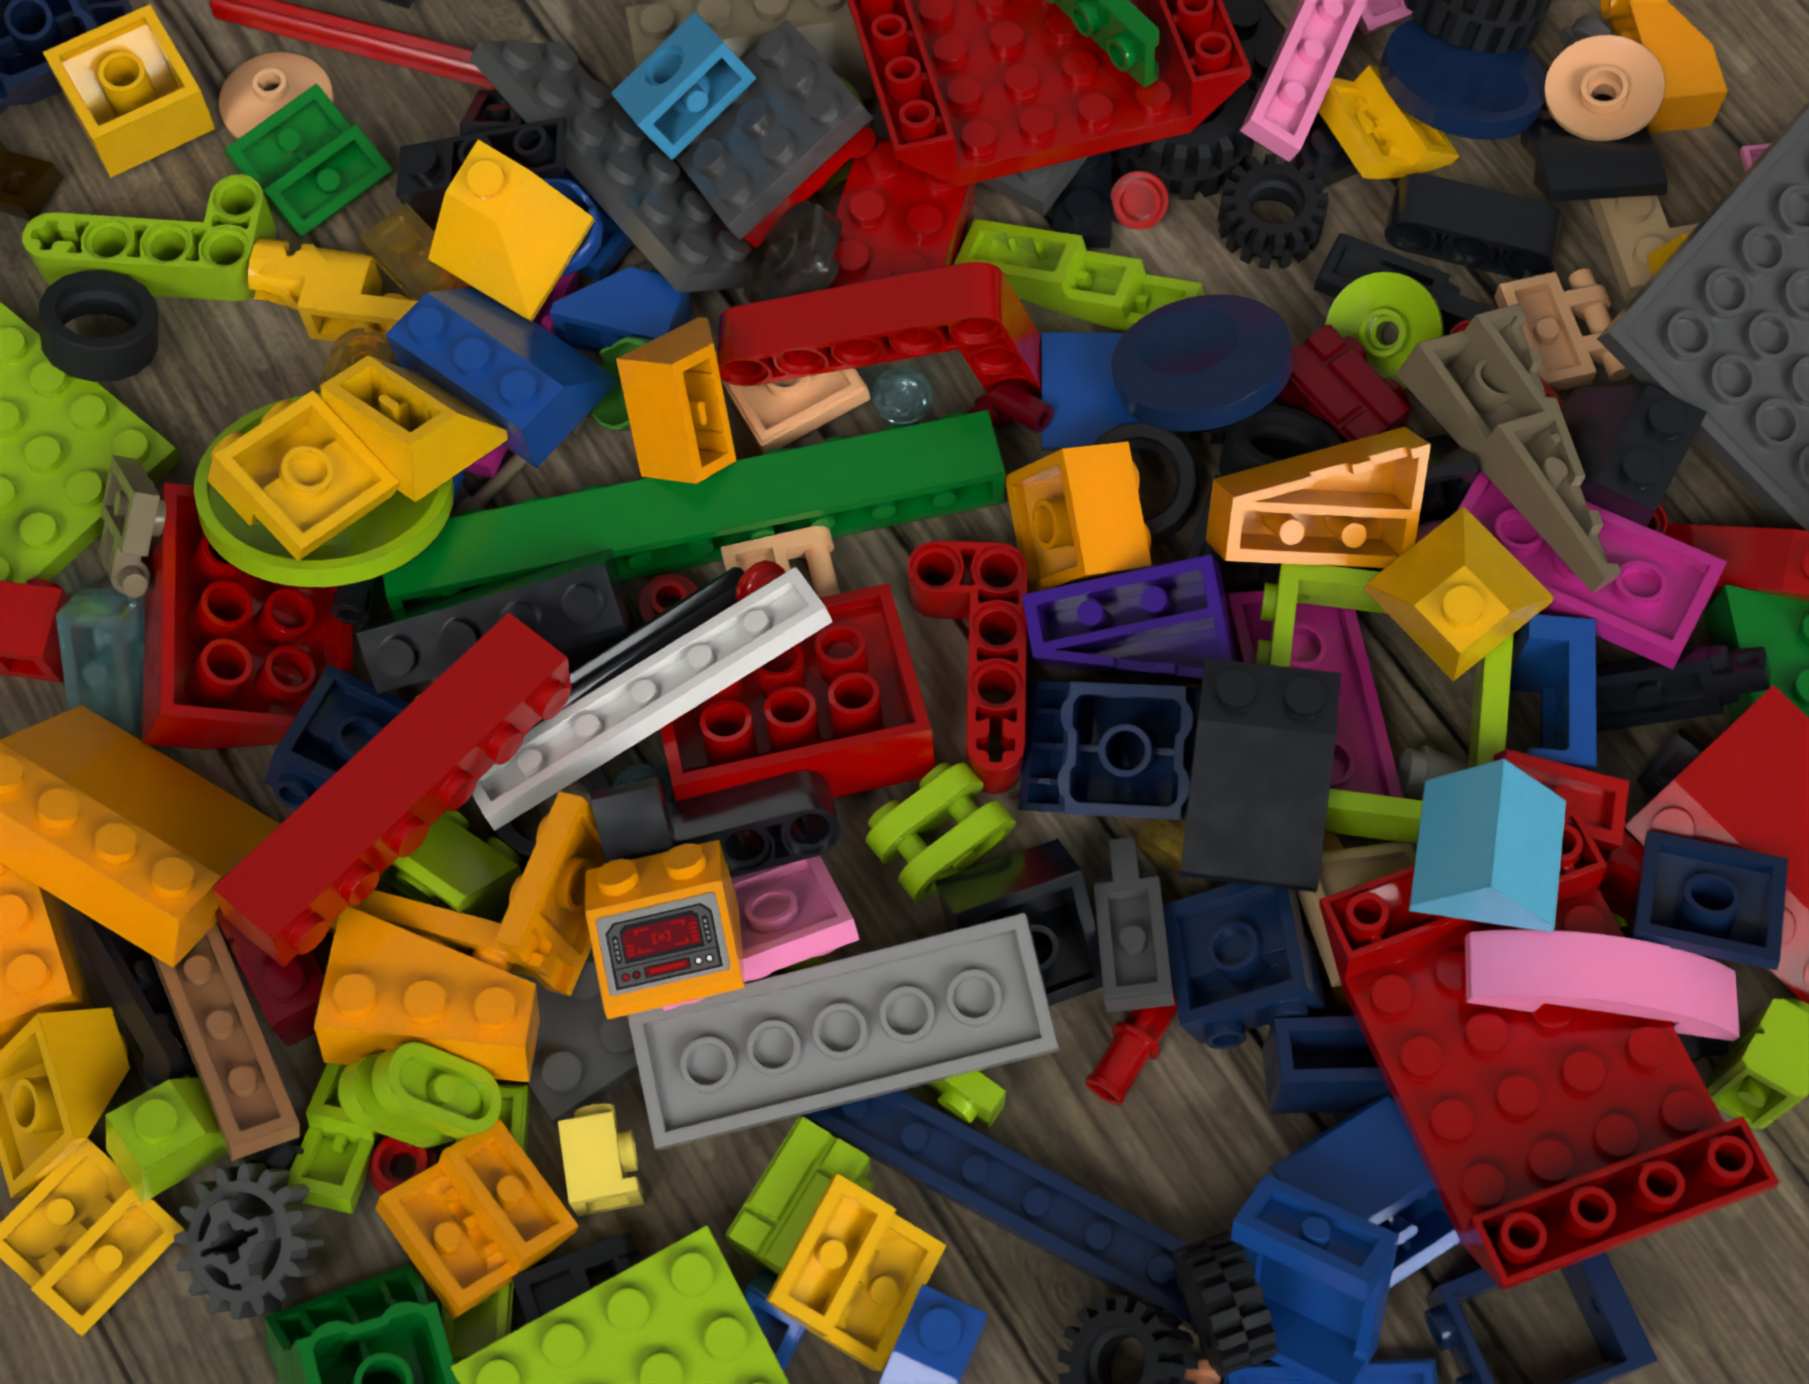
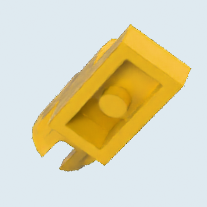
M265 238L257 239L251 252L248 268L249 289L256 290L254 300L269 301L298 310L310 339L391 349L385 334L418 301L399 294L380 296L382 280L372 256L358 252L317 248L314 244H302L300 250L295 252L294 255H289L290 244L288 241Z

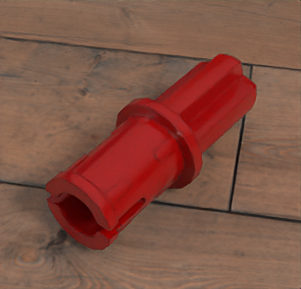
M1173 982L1175 1005L1132 1010L1125 1022H1116L1113 1026L1112 1033L1115 1036L1092 1073L1088 1074L1085 1079L1086 1086L1099 1098L1110 1104L1121 1106L1125 1100V1095L1148 1059L1154 1060L1160 1055L1161 1049L1158 1044L1178 1014Z

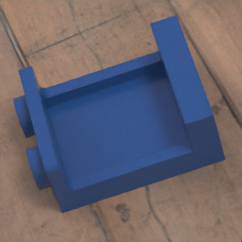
M1537 614L1523 625L1512 649L1510 690L1540 693V748H1529L1525 754L1594 771L1597 766L1596 620Z
M1265 1174L1233 1220L1231 1240L1245 1246L1246 1261L1250 1260L1255 1270L1254 1278L1257 1284L1260 1283L1265 1295L1262 1297L1264 1304L1270 1310L1273 1320L1270 1321V1324L1275 1330L1277 1338L1275 1344L1278 1348L1277 1354H1275L1276 1357L1270 1358V1360L1319 1384H1356L1378 1348L1399 1234Z

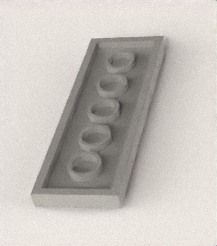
M1025 913L746 983L745 988L707 996L699 1002L684 1004L665 1012L660 1007L627 1015L654 1148L658 1150L1060 1051L1028 917Z

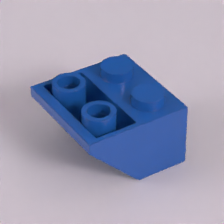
M1384 1093L1269 1167L1276 1179L1399 1234L1389 1288L1461 1242L1397 1105Z

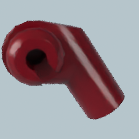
M1001 383L981 394L975 400V406L967 412L975 413L988 410L994 431L996 428H1003L1016 420L1039 433L1049 425L1054 409L1051 405L1017 385Z

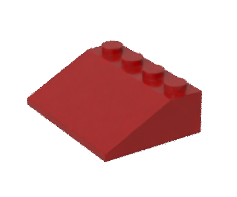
M164 482L159 495L160 499H164L166 502L165 524L160 537L152 536L148 557L146 556V566L150 572V581L145 592L142 744L200 750L279 744L329 664L353 675L352 625L336 620V616L330 615V608L337 586L297 587L278 584L257 578L230 564L219 555L204 535L197 512L194 486Z
M889 583L821 597L820 600L825 605L833 621L832 623L660 729L676 801L804 770L817 772L826 778L831 787L833 798L923 779L926 774L935 768L932 728Z
M1773 685L1633 816L1624 827L1643 846L1647 831L1649 830L1788 858L1781 958L1777 971L1770 970L1801 1001L1809 1004V718Z

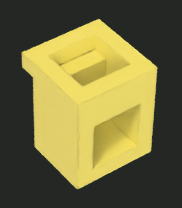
M604 1103L584 1106L574 1111V1118L558 1121L568 1202L577 1217L645 1204L644 1192L637 1177L627 1178L628 1172L638 1171L634 1135L632 1129L621 1131L613 1104Z

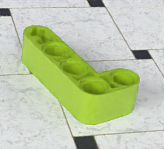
M238 174L221 179L213 187L209 196L204 222L52 212L34 217L26 225L22 233V242L44 281L49 285H52L63 276L80 271L106 270L129 276L144 285L152 296L236 302L248 300L255 295L256 290H250L248 286V268L251 252L258 238L275 239L276 221L259 183L250 176Z

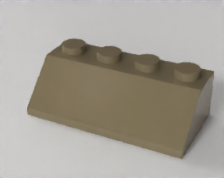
M668 0L625 7L635 69L694 11L698 13L741 61L758 46L760 40L766 34L774 31L788 18L834 73L854 87L863 100L865 107L873 106L870 75L846 0Z

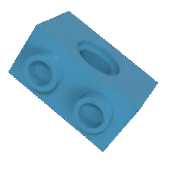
M694 11L611 94L637 126L673 160L757 78L698 13Z

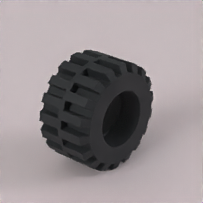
M1404 0L1406 8L1413 12L1411 16L1419 24L1426 26L1427 31L1434 36L1441 37L1447 40V43L1457 47L1462 46L1469 48L1471 51L1481 53L1489 51L1494 54L1506 53L1507 50L1518 51L1523 49L1525 44H1531L1535 40L1552 0Z
M1251 71L1250 78L1205 119L1207 123L1198 125L1192 132L1112 151L1114 157H1119L1118 167L1124 174L1134 170H1146L1156 174L1165 183L1168 193H1179V200H1192L1194 192H1201L1204 198L1216 194L1217 185L1220 184L1224 187L1226 179L1230 180L1233 169L1239 165L1245 170L1246 160L1252 154L1255 140L1240 132V129L1258 92L1256 90L1257 79L1253 71Z

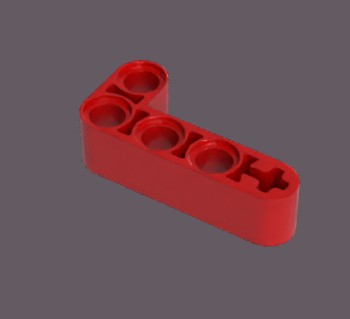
M925 542L916 547L909 557L907 565L909 602L915 611L925 617L935 619H969L965 763L969 765L984 783L981 792L992 795L1005 793L1014 788L1021 778L1025 750L1027 622L1022 595L1027 594L1028 568L1026 559L1020 550L1010 544L1001 542ZM939 574L947 577L950 581L943 585L933 586L926 584L922 579L928 575ZM991 576H1003L1011 580L1012 583L1006 587L997 588L990 586L984 580ZM992 632H1000L1006 634L1012 640L1004 645L997 646L986 642L983 636ZM997 689L1009 694L1011 699L1003 704L996 705L988 703L982 699L981 695L988 690ZM989 734H1001V762L989 761Z

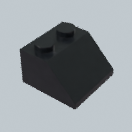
M1649 384L1575 388L1562 414L1586 476L1580 486L1585 501L1647 527L1707 411Z
M1059 839L935 881L948 932L1022 913L1027 915L1049 1006L1103 987L1099 939L1082 870Z

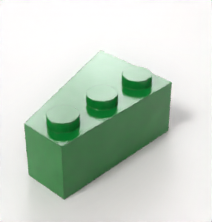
M1724 584L1703 615L1706 633L1712 634L1714 646H1727L1728 652L1732 649L1765 647L1771 669L1770 687L1775 685L1809 718V602ZM1767 690L1740 694L1739 701L1728 704L1731 721L1727 726L1729 727Z

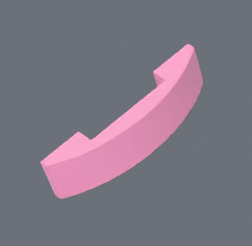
M1488 930L1469 932L1465 936L1466 1003L1535 1012L1544 1003L1670 1021L1676 1033L1728 1041H1735L1740 1037L1736 973L1731 968L1707 957L1643 940L1573 931L1553 930L1552 933L1538 930Z

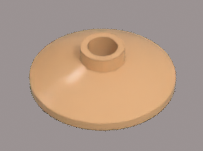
M1616 35L1588 37L1567 47L1553 61L1545 80V101L1554 120L1571 134L1594 141L1618 140L1640 131L1656 116L1665 93L1664 72L1654 54L1645 46L1632 39ZM1599 94H1606L1612 97L1613 100L1598 101L1594 97Z
M289 52L267 53L244 62L229 75L220 92L219 112L227 130L236 139H239L316 83L331 102L334 103L333 88L325 71L313 60Z

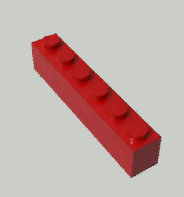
M508 612L212 888L224 917L283 968L298 953L304 955L312 951L327 934L330 922L349 904L354 906L364 901L377 886L380 874L399 856L404 858L414 853L427 837L429 827L448 809L454 811L465 804L473 794L477 781L493 765H502L509 761L521 747L524 736L542 718L549 720L561 711L568 701L570 691L572 690L568 657Z

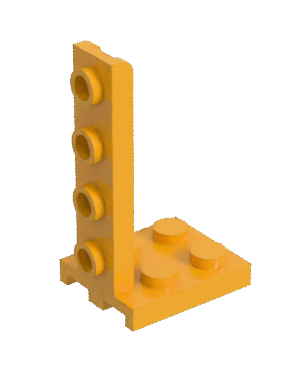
M559 791L550 813L545 815L539 824L536 834V845L527 866L511 888L509 907L502 923L373 890L361 903L354 906L349 904L348 906L506 972L535 978L546 990L571 997L592 947L585 914L586 870L598 868L606 864L593 808L583 797ZM338 916L329 923L328 932L335 933Z

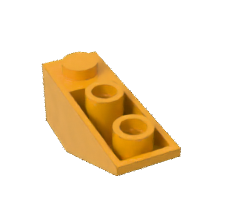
M1599 0L1601 15L1604 20L1610 21L1613 34L1632 39L1645 46L1658 59L1665 77L1664 98L1656 116L1646 125L1649 133L1712 126L1728 92L1713 44L1667 0Z

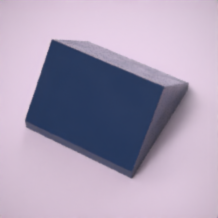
M1648 830L1626 934L1631 939L1662 944L1672 949L1777 971L1781 958L1788 858Z

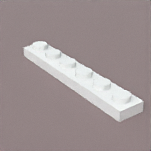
M794 567L561 710L553 718L538 724L524 736L521 747L509 761L502 765H493L477 781V786L472 795L484 817L494 831L818 632L833 622L825 605L797 567Z

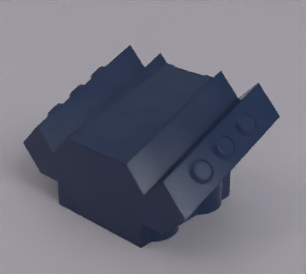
M0 0V114L12 105L33 104L62 92L43 52L133 12L129 1Z
M1031 681L1018 810L1074 815L1186 819L1200 688L1094 682Z

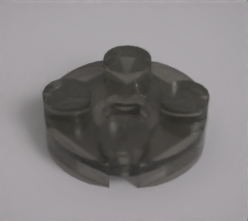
M803 201L788 209L772 225L764 237L765 240L773 244L764 260L762 261L753 256L748 266L744 280L745 298L750 303L808 293L812 292L813 289L817 291L826 289L835 279L840 267L839 261L833 255L842 230V220L816 202L814 206L808 201Z

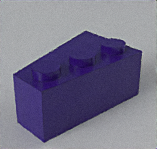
M1212 554L1022 595L1033 658L1046 667L1201 685L1205 658L1238 662L1221 569Z

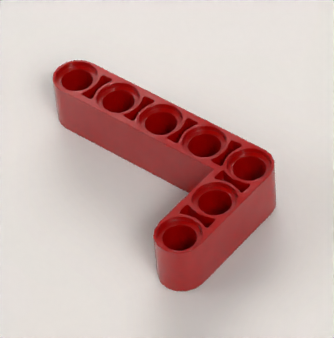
M967 262L734 306L723 311L719 318L717 363L720 378L733 385L756 386L959 350L986 392L1001 383H1012L1037 398L1041 394L1040 333L1003 271L990 263Z

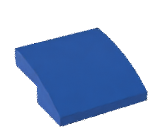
M1041 332V400L1051 405L1054 409L1052 420L1041 432V451H1058L1063 448L1091 446L1099 436L1118 425L1141 422L1122 406L1118 399L1112 376V356L1119 340L1125 333ZM1138 448V449H1131L1130 451H1154V450H1150V449H1146V448Z

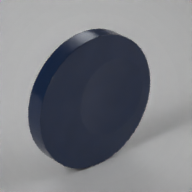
M1415 19L1401 24L1390 35L1380 61L1379 72L1381 80L1391 98L1402 109L1419 121L1452 135L1481 140H1496L1518 135L1531 127L1536 121L1545 101L1546 73L1537 58L1526 47L1518 51L1507 50L1506 53L1494 54L1489 51H1484L1483 53L1471 51L1469 48L1457 47L1447 43L1448 41L1441 37L1434 36L1427 31L1426 26L1419 24Z
M1204 295L1167 304L1138 320L1119 340L1112 356L1111 369L1118 399L1126 411L1133 417L1160 429L1203 431L1241 421L1272 402L1284 389L1291 376L1293 352L1287 325L1278 313L1270 307L1241 296Z

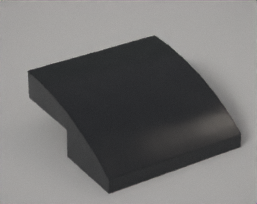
M1554 119L1536 120L1531 127L1520 135V144L1535 160L1533 183L1549 202L1667 195L1668 182L1656 145L1646 126L1625 138L1612 141H1594L1571 134Z

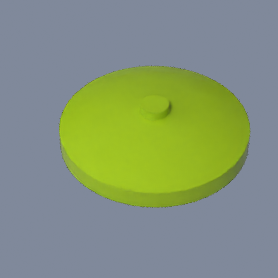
M305 395L295 396L287 399L294 403L295 401H297ZM283 400L256 409L228 426L207 448L196 470L194 480L195 502L200 525L211 546L225 560L240 570L257 578L288 586L333 587L348 585L378 577L404 565L419 555L435 540L450 516L454 499L453 477L417 502L396 490L395 495L297 561L260 520L249 526L207 481L212 461L210 454L215 446L233 432L240 431L244 435L260 425L264 415Z

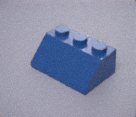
M473 287L427 292L385 334L400 367L423 375L506 429L508 440L502 444L535 468L554 451L617 384L615 376L533 321L531 323Z

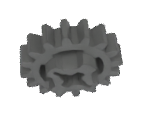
M242 1163L237 1167H221L216 1169V1181L198 1182L194 1186L196 1194L201 1201L200 1204L184 1205L181 1207L180 1213L191 1223L189 1231L174 1234V1242L188 1246L189 1256L176 1264L178 1271H194L196 1278L188 1292L191 1296L211 1294L208 1301V1311L211 1313L230 1311L232 1319H244L282 1311V1301L299 1299L304 1294L297 1277L317 1274L319 1268L307 1256L309 1249L324 1246V1238L312 1235L309 1231V1224L315 1222L321 1216L320 1209H303L301 1202L305 1199L309 1188L306 1184L287 1185L289 1170L285 1168L267 1169L265 1163Z

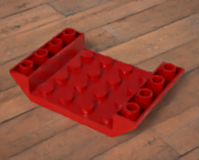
M846 0L896 160L956 186H964L1190 133L1244 84L1251 75L1250 65L1222 0H1129L1160 31L1159 44L1155 48L1154 60L1159 65V77L1155 83L1146 88H1143L1127 71L1122 72L1118 70L1111 62L1106 51L1091 37L1081 35L1073 24L1072 19L1055 3L1051 4L1046 0Z
M1576 807L1565 811L1554 930L1625 937L1599 890L1607 864ZM1414 865L1320 899L1319 906L1345 997L1461 1243L1501 1290L1774 1189L1779 1185L1780 1182L1744 1116L1728 1122H1724L1670 1021L1544 1003L1535 1012L1466 1003L1465 936L1469 932L1532 929L1409 911Z

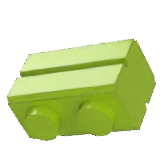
M1773 998L1739 1029L1740 1037L1735 1041H1729V1054H1722L1719 1059L1721 1064L1714 1069L1705 1086L1717 1109L1735 1119L1744 1116L1749 1127L1754 1130L1766 1128L1773 1120L1778 1119L1807 1097L1809 1093V1004L1797 999Z
M798 1116L726 1232L725 1237L728 1245L736 1252L759 1266H763L778 1277L833 1174L838 1173L869 1193L872 1192L875 1182L867 1178L871 1170L870 1158L840 1138H835L828 1131L808 1119Z

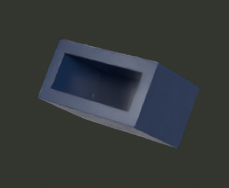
M1355 1016L1273 1019L1262 1049L1269 1114L1355 1112L1383 1093L1388 1095L1395 1103Z

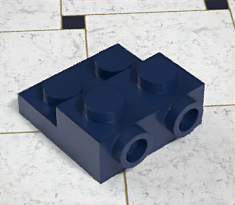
M329 664L274 751L264 784L273 788L274 795L282 804L297 810L410 703L388 692L377 694L373 685Z
M1230 883L1163 905L1169 961L1179 1023L1200 1044L1206 1043L1208 1047L1213 1049L1233 1048L1246 1041L1245 1031L1267 1024L1271 1027L1274 1018L1310 1017L1309 1012L1326 1007L1315 948L1304 934L1296 890Z

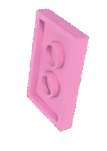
M820 855L731 878L739 903L745 982L764 978L773 971L811 957L829 954L836 948L859 940L854 918ZM706 997L681 1002L673 1005H668L662 1008L665 1012L684 1004H693L699 1002Z

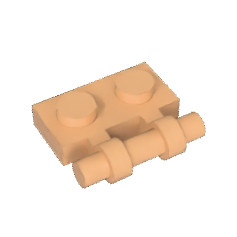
M1589 268L1579 269L1568 277L1572 290L1568 291L1563 290L1556 272L1499 284L1494 296L1498 307L1503 308L1518 303L1521 305L1527 317L1522 326L1529 348L1539 349L1543 360L1538 374L1555 392L1590 385L1597 373L1594 361L1597 364L1604 365L1610 381H1619L1631 374L1597 340L1612 322L1608 312L1611 301L1605 287L1596 283ZM1575 316L1585 320L1591 335L1582 336Z

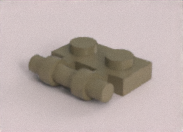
M112 455L101 509V516L105 522L99 547V559L104 569L108 572V577L113 587L121 594L137 598L147 591L150 581V572L141 556L148 557L152 536L160 537L163 532L166 518V502L164 499H160V495L154 487V482L150 480L138 459Z

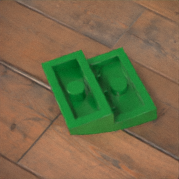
M317 83L227 146L223 154L239 174L250 176L259 183L270 209L299 239L305 237L393 171L358 125L355 123L351 126Z

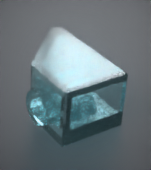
M79 589L56 614L68 710L83 705L129 734H135L139 728L143 699L144 595L132 598L119 593L116 589Z

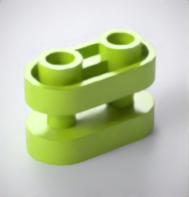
M949 762L939 764L921 780L919 784L920 790L902 803L897 799L886 803L868 821V826L871 830L865 842L881 862L890 863L902 856L908 862L900 873L898 882L915 902H922L938 893L935 885L936 880L968 870L995 850L1011 834L1016 826V820L999 801H992L981 808L975 804L974 800L980 794L984 783L965 762L951 766ZM953 818L958 823V825L928 846L923 841Z
M409 1042L388 1049L383 1053L355 1060L343 1070L338 1083V1097L341 1107L351 1121L361 1127L420 1148H431L451 1142L456 1138H466L486 1132L494 1126L501 1112V1093L498 1084L485 1068L420 1042Z

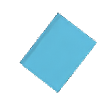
M1500 759L1425 780L1409 911L1553 933L1566 800L1506 759Z

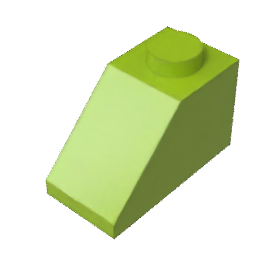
M199 1077L167 1080L106 1114V1150L142 1203L229 1154Z

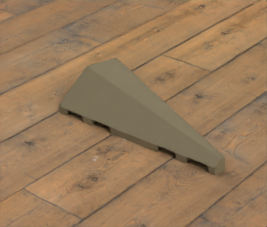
M1518 303L1477 314L1462 332L1417 343L1397 372V377L1459 446L1475 458L1477 466L1592 593L1614 581L1621 573L1618 563H1608L1598 536L1604 526L1598 510H1589L1580 487L1586 476L1557 398L1547 397L1538 374L1543 360L1539 349L1529 348L1522 330L1527 317L1521 305Z

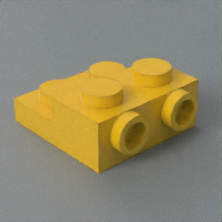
M314 390L294 403L289 399L277 403L264 415L260 425L243 435L240 431H236L222 439L210 454L212 461L207 476V481L249 526L260 520L297 561L395 495L400 483Z

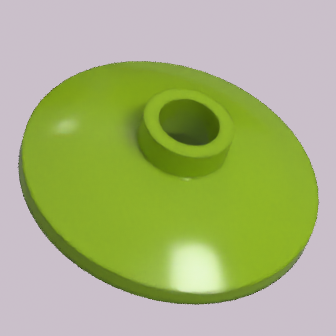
M1376 272L1360 277L1350 283L1333 302L1325 325H1331L1342 337L1345 335L1354 337L1364 348L1368 358L1367 363L1383 379L1390 377L1396 380L1403 389L1407 387L1396 374L1417 343L1443 337L1444 334L1440 308L1429 290L1417 280L1394 272ZM1393 322L1398 327L1399 336L1393 344L1387 345L1382 339V330L1386 324Z

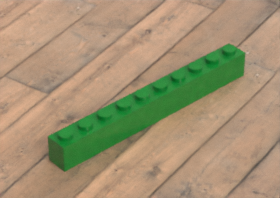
M988 410L975 413L954 412L940 420L915 425L894 424L880 432L855 437L835 436L826 439L821 444L791 450L787 448L771 449L764 452L761 456L737 460L697 484L642 477L640 480L611 486L603 484L590 485L579 492L551 498L530 497L516 505L487 511L483 509H470L456 517L448 518L435 540L415 558L383 574L386 598L391 609L395 610L612 548L621 580L626 581L723 561L721 547L806 527L824 526L830 529L832 538L999 505L1004 503L1005 469Z

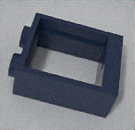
M1606 1252L1561 1268L1605 1363L1553 1384H1607L1640 1371L1658 1361ZM1483 1268L1439 1285L1426 1297L1430 1309L1425 1310V1320L1429 1332L1441 1351L1449 1349L1461 1375L1455 1379V1384H1495L1459 1305L1499 1288Z

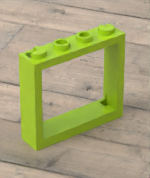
M1281 563L1277 583L1265 582L1260 620L1272 622L1270 641L1258 639L1255 664L1290 667L1297 603L1387 614L1364 590L1365 584L1380 572L1329 565ZM1514 633L1476 663L1468 768L1493 762L1494 754L1506 749ZM1330 789L1325 832L1417 844L1422 801Z

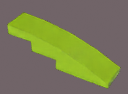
M974 219L953 264L967 262L990 263L1003 271L1019 299L1069 317L1126 332L1138 320L1160 307L1186 298L1205 295L1202 283L1146 274L1142 259L1087 251L1081 235Z
M327 1063L306 1111L309 1128L300 1146L304 1149V1153L302 1155L297 1153L289 1172L287 1185L306 1184L309 1191L302 1203L353 1214L369 1174V1163L373 1150L381 1142L383 1134L361 1127L347 1117L338 1097L339 1079L347 1065Z

